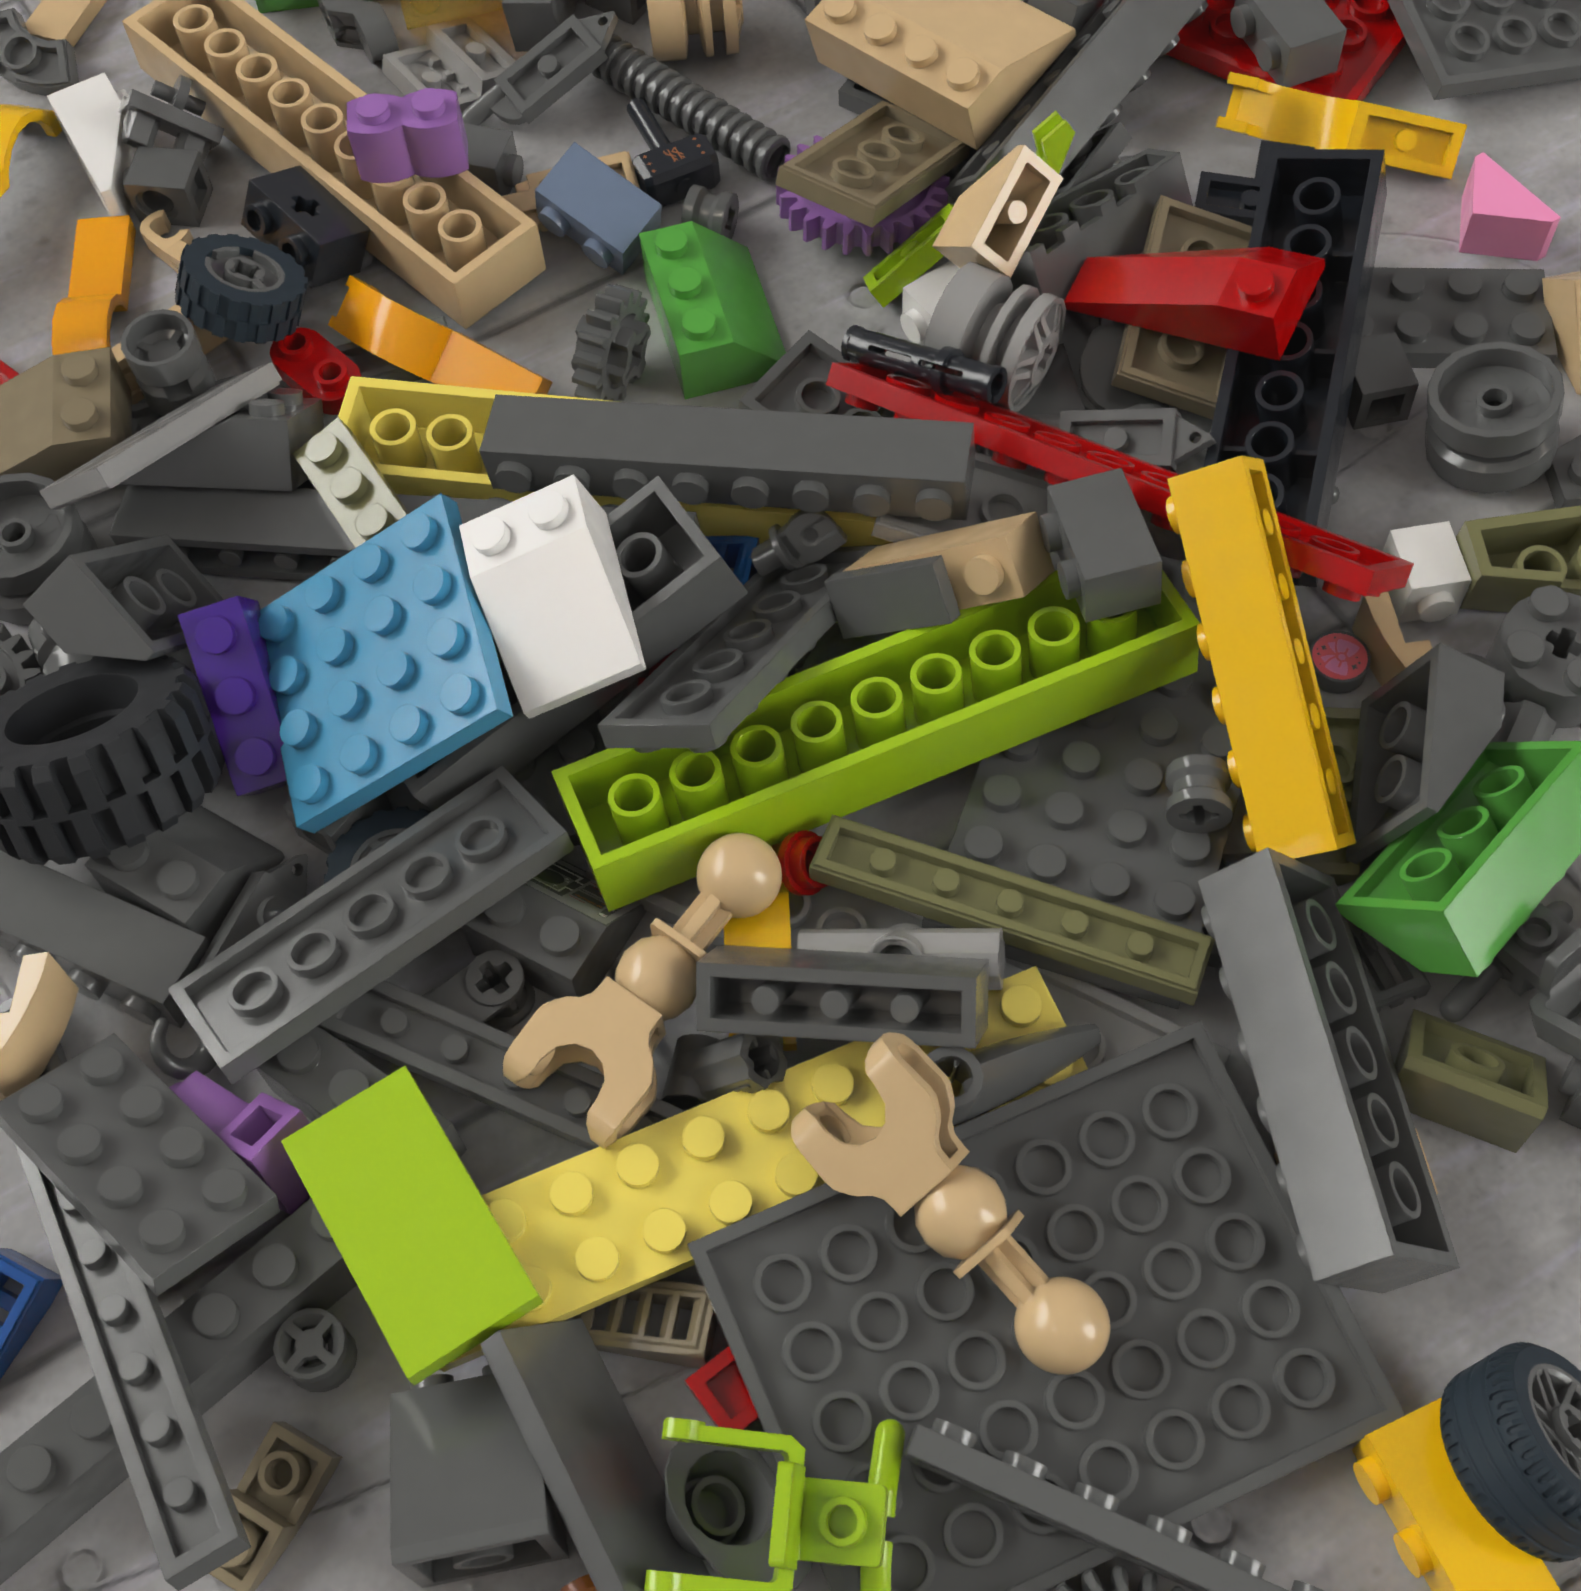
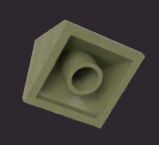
M1413 1009L1394 1064L1410 1113L1517 1153L1543 1121L1548 1110L1546 1058Z

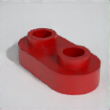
M296 328V331L291 336L286 335L284 340L273 341L271 344L270 358L282 380L291 388L302 390L303 398H322L324 414L339 415L350 377H362L358 366L313 329Z

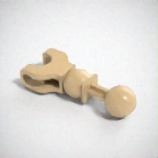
M732 833L713 841L703 852L697 866L696 878L700 894L673 928L662 920L655 918L650 924L652 936L641 938L624 951L615 970V981L607 976L592 993L582 997L566 996L542 1004L507 1050L503 1061V1076L521 1088L532 1089L539 1087L547 1077L563 1064L583 1062L596 1067L604 1075L605 1081L595 1102L587 1112L586 1125L590 1140L604 1149L613 1144L617 1139L630 1134L656 1100L657 1074L654 1067L653 1054L660 1041L666 1035L664 1021L678 1017L691 1007L696 998V962L708 954L706 949L731 918H748L761 913L773 903L779 893L782 882V869L779 858L772 847L757 836L747 833Z
M888 1032L883 1034L872 1044L867 1053L865 1072L885 1103V1124L881 1127L865 1126L846 1114L835 1103L824 1101L813 1103L803 1108L792 1121L791 1137L796 1147L824 1182L833 1190L856 1197L874 1196L883 1199L900 1217L914 1206L915 1225L925 1244L943 1257L962 1260L953 1271L959 1279L978 1264L1017 1308L1014 1318L1016 1340L1021 1351L1032 1364L1046 1372L1058 1375H1070L1086 1370L1101 1357L1109 1341L1110 1318L1102 1298L1093 1288L1080 1280L1060 1276L1049 1278L1011 1236L1012 1232L1024 1218V1215L1017 1209L1007 1218L1006 1199L996 1180L977 1167L959 1165L970 1151L954 1132L952 1120L955 1101L951 1081L910 1038L900 1033Z

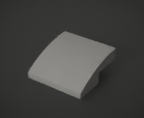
M470 16L427 26L426 44L383 54L382 73L404 95L424 88L447 89L457 92L462 114L468 106L496 84L494 79L516 62V60Z

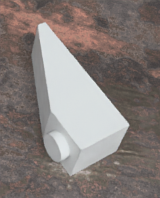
M104 72L49 94L47 98L65 137L109 216L129 215L131 201L123 193L122 178L125 169L130 167L137 148L121 141L125 115L118 112L122 98L124 96L128 97L125 89L116 92Z

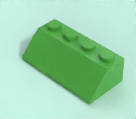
M1581 740L1490 742L1439 812L1392 841L1338 900L1335 905L1340 914L1422 972L1478 977L1483 970L1491 965L1497 953L1517 929L1529 919L1532 911L1551 888L1564 877L1566 870L1581 854Z

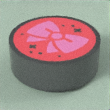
M1329 631L1319 635L1312 642L1309 649L1320 689L1330 693L1342 694L1357 689L1363 683L1371 664V654L1367 645L1359 637L1345 631Z

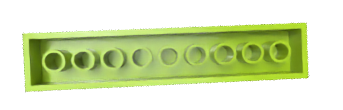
M1055 570L1023 598L961 609V615L950 624L907 629L786 677L758 704V708L731 732L727 741L715 750L705 753H694L689 748H661L649 753H639L634 748H608L551 772L608 912H611L696 877L698 862L703 852L713 841L724 835L747 833L759 837L770 846L782 842L788 834L794 831H809L829 823L832 814L839 817L846 816L1198 672L1199 656L1197 626L1200 622L1162 570L1161 604L1085 623L1076 598L1066 600L1061 589L1058 570Z

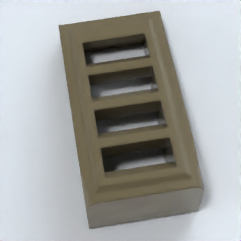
M661 1280L612 1300L605 1331L592 1330L596 1307L573 1317V1319L582 1318L598 1351L700 1369L710 1360L718 1321L704 1286ZM627 1299L639 1301L632 1334L619 1333ZM653 1304L665 1306L659 1337L646 1336ZM680 1308L692 1310L686 1340L674 1339Z

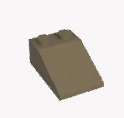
M110 347L52 355L0 385V476L4 474L32 473L57 481L132 436V392Z

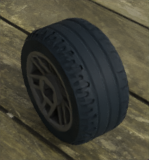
M1516 1342L1505 1345L1458 1373L1445 1387L1440 1409V1428L1444 1447L1464 1491L1481 1515L1503 1538L1518 1549L1541 1560L1553 1563L1571 1561L1581 1556V1371L1567 1359L1545 1347L1529 1342Z

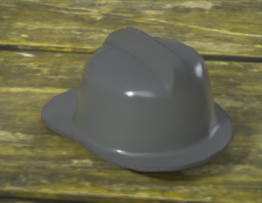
M678 1442L671 1449L664 1470L666 1521L673 1538L686 1552L707 1561L722 1578L759 1582L771 1581L774 1567H769L768 1559L776 1487L775 1473L757 1450ZM797 1561V1570H794L793 1589L797 1588L811 1571L813 1562Z

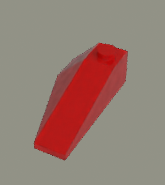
M1273 247L1086 257L1064 302L1066 310L1280 361L1325 268V259Z

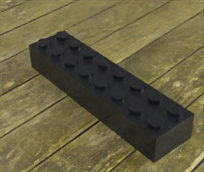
M1268 149L1248 248L1273 247L1324 258L1325 268L1280 361L1227 348L1210 432L1216 442L1207 448L1203 467L1241 455L1263 459L1276 511L1327 530L1387 197L1385 150ZM1302 572L1300 578H1292L1294 586L1317 587L1318 578Z

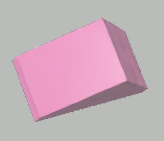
M1482 152L1475 156L1462 194L1459 252L1538 261L1546 256L1561 217Z

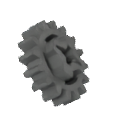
M608 284L604 294L598 293L596 295L594 311L588 309L586 314L580 319L575 331L577 335L576 350L571 361L572 368L575 371L572 376V382L578 384L574 393L575 397L610 401L624 400L627 393V384H633L636 379L639 380L646 366L645 353L647 341L651 335L650 326L648 325L650 314L644 313L648 301L646 298L641 297V291L618 284L615 286Z

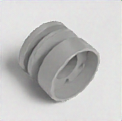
M968 262L957 271L939 299L927 328L924 345L939 350L945 346H951L960 349L964 357L990 365L1005 367L1007 371V385L1003 396L997 404L1009 410L1019 412L1028 404L1041 385L1059 346L1066 315L1064 299L1051 293L1040 295L1038 288L1025 284L1012 293L1013 285L1010 276L981 264ZM939 365L935 367V370L958 377L963 375L962 372Z

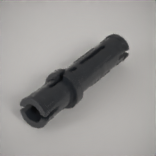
M858 325L851 326L846 331L842 340L841 354L844 360L852 363H861L894 375L930 384L931 389L936 393L950 395L953 392H958L995 404L1001 399L1006 389L1007 371L1005 367L990 365L964 357L963 352L958 348L945 346L939 350L903 338L870 331ZM890 351L911 357V361L906 362L886 356L885 352ZM922 361L925 362V366L921 365ZM939 365L962 372L963 375L958 377L935 370V367Z

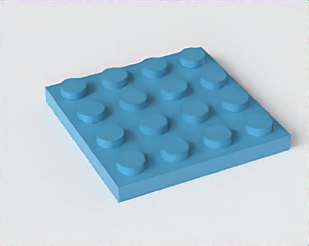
M442 493L260 610L261 616L258 624L260 634L266 640L271 666L269 681L271 688L276 691L282 722L280 737L283 745L280 750L295 823L299 829L311 833L320 831L513 717L491 630L470 579L459 525H462L457 502Z

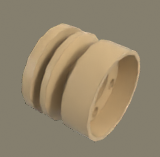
M646 0L653 57L657 62L687 60L689 35L699 34L706 57H713V32L723 31L726 55L739 54V38L744 23L742 0Z

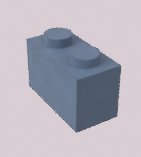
M573 142L535 189L536 211L540 222L553 234L559 237H564L566 234L580 244L583 253L597 266L604 269L610 266L622 276L641 253L639 233L661 228L662 205L576 142Z

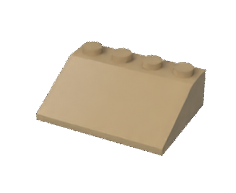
M821 0L804 19L818 62L976 150L979 149L1076 37L1075 28L1021 0Z

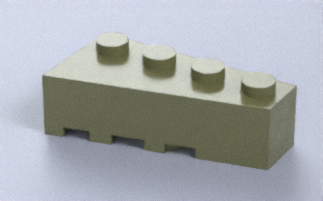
M1581 505L1465 521L1455 537L1472 579L1460 609L1508 613L1518 601L1530 597L1536 588L1549 585L1557 586L1565 592L1581 596Z

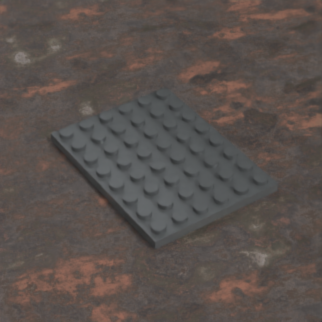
M1200 1020L954 1127L956 1136L970 1151L959 1165L977 1167L996 1180L1006 1199L1007 1218L1017 1209L1024 1215V1218L1011 1234L1017 1243L1049 1278L1060 1276L1080 1280L1093 1288L1102 1298L1110 1318L1109 1341L1101 1357L1086 1370L1070 1375H1058L1046 1372L1032 1364L1023 1354L1016 1340L1014 1318L1017 1308L978 1264L959 1279L953 1271L962 1260L943 1257L925 1244L915 1225L914 1206L900 1217L883 1199L874 1196L856 1197L833 1190L825 1183L687 1244L764 1432L792 1435L806 1449L804 1466H806L805 1477L868 1483L875 1431L880 1422L885 1419H895L902 1424L905 1430L904 1453L913 1428L917 1424H921L931 1429L935 1418H939L960 1426L978 1436L974 1449L1002 1461L1005 1451L1010 1450L1049 1468L1045 1481L1073 1493L1076 1483L1081 1482L1120 1500L1116 1513L1144 1526L1149 1514L1181 1526L1364 1438L1365 1435L1406 1415L1340 1287L1314 1282L1312 1274L1302 1263L1296 1245V1238L1298 1233H1300L1292 1204L1284 1196L1278 1184L1276 1165ZM773 1452L777 1464L779 1461H784V1457L780 1453ZM902 1458L895 1518H887L885 1541L893 1542L891 1591H1045L1117 1556ZM819 1563L830 1591H860V1567Z

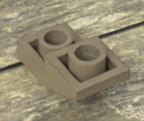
M274 1421L237 1488L230 1489L251 1548L208 1574L235 1591H255L301 1528L343 1457L285 1421Z

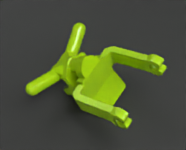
M672 1417L664 1419L663 1440L776 1452L784 1457V1461H779L777 1466L768 1559L769 1567H774V1573L771 1581L759 1582L646 1570L644 1591L793 1590L794 1570H797V1561L838 1566L860 1567V1591H891L893 1542L885 1541L887 1518H895L897 1490L905 1441V1430L900 1422L895 1419H885L878 1424L875 1431L868 1483L805 1477L806 1466H804L806 1449L792 1435L706 1426V1422Z

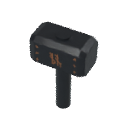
M635 98L628 103L627 112L650 148V151L639 154L632 160L639 187L643 192L664 207L685 199L692 185L705 186L708 190L718 185L721 181L719 159L705 135L696 133L670 143L642 98Z

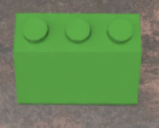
M693 221L639 233L645 280L684 399L757 382L786 351L748 247Z

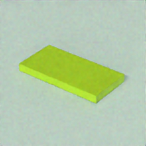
M406 1066L401 1067L281 1140L406 1378L413 1385L418 1384L488 1339L498 1330H502L544 1303Z

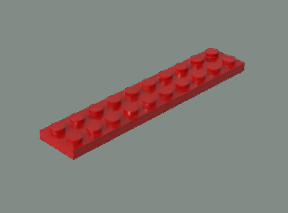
M832 362L826 385L847 393L845 397L847 404L868 411H878L880 406L893 411V418L974 423L975 449L977 445L993 450L991 459L1010 468L1026 470L1027 465H1031L1044 470L1043 480L1049 484L1055 485L1122 468L1139 508L1152 513L1150 522L1158 527L1174 532L1166 511V500L1168 497H1171L1167 479L1180 475L1178 473L999 405L985 402L977 397L958 392L943 395L933 391L930 384L894 375L861 363ZM1276 511L1292 578H1300L1302 572L1324 580L1323 591L1335 597L1353 602H1359L1362 596L1380 597V594L1406 586L1414 563Z

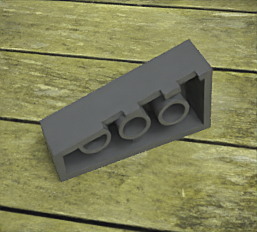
M1148 148L1053 197L1010 278L1013 285L1012 293L1025 284L1038 288L1040 295L1051 293L1065 300L1086 257L1141 253L1144 250L1153 209L1160 195L1193 206L1180 152Z

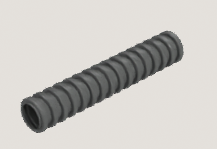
M612 34L605 50L608 59L591 72L593 76L603 79L606 84L614 86L616 90L625 93L630 99L642 98L653 113L661 115L666 121L672 122L680 129H684L687 134L693 135L697 133L705 135L714 150L720 151L723 156L732 159L734 163L744 166L747 171L757 174L760 179L770 181L777 176L779 166L785 163V156L790 154L791 151L788 138L783 135H777L776 131L772 128L765 127L758 120H753L747 113L740 112L737 107L728 105L724 99L716 97L714 93L704 90L699 84L692 83L689 78L681 76L676 70L669 69L666 64L657 62L654 57L645 54L639 48H635L631 43L622 40L618 35Z

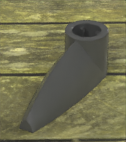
M1095 1024L1068 1026L1003 1040L972 1051L956 1047H938L927 1054V1056L947 1077H950L951 1084L955 1079L962 1084L959 1096L954 1097L955 1109L952 1123L953 1126H957L1013 1100L1056 1075L1100 1044L1101 1034Z

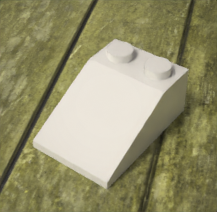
M574 474L459 525L470 579L522 711L529 719L646 670L607 514Z

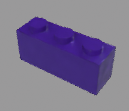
M238 595L177 615L237 797L258 795L288 785L280 750L284 744L280 737L282 722L276 691L271 688L269 681L271 666L266 640L261 636L258 624L261 608L258 600Z

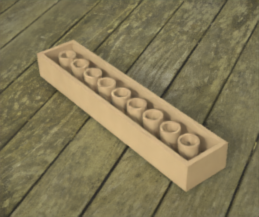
M153 0L122 20L140 68L154 80L174 87L179 75L192 79L189 95L206 102L201 117L210 123L224 128L223 135L270 173L299 165L302 166L370 228L366 250L465 330L546 270L537 223L468 170L453 176L440 178L422 177L415 174L409 178L390 183H372L361 180L347 134V102L363 97L367 93L246 1Z

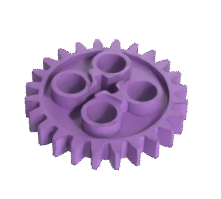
M818 135L814 136L813 145L823 138ZM798 144L797 155L810 146ZM787 154L785 156V163L797 155ZM943 175L872 228L777 185L776 205H780V218L789 219L790 231L803 229V241L805 242L812 241L818 237L822 238L823 250H827L837 243L842 245L843 255H848L854 247H861L865 256H871L873 247L880 246L886 253L890 254L893 252V243L899 242L902 244L948 204L949 194L945 191V188L949 185V177Z

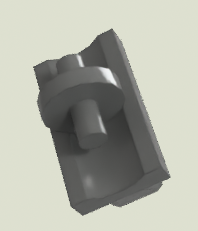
M179 75L174 87L157 80L154 81L150 95L164 100L168 104L131 89L128 97L124 96L122 98L118 111L125 115L121 138L123 143L134 148H138V146L153 147L157 132L161 130L176 137L173 149L199 150L203 162L209 150L220 144L224 128L183 111L184 109L201 117L206 106L205 101L189 95L192 79L183 75Z

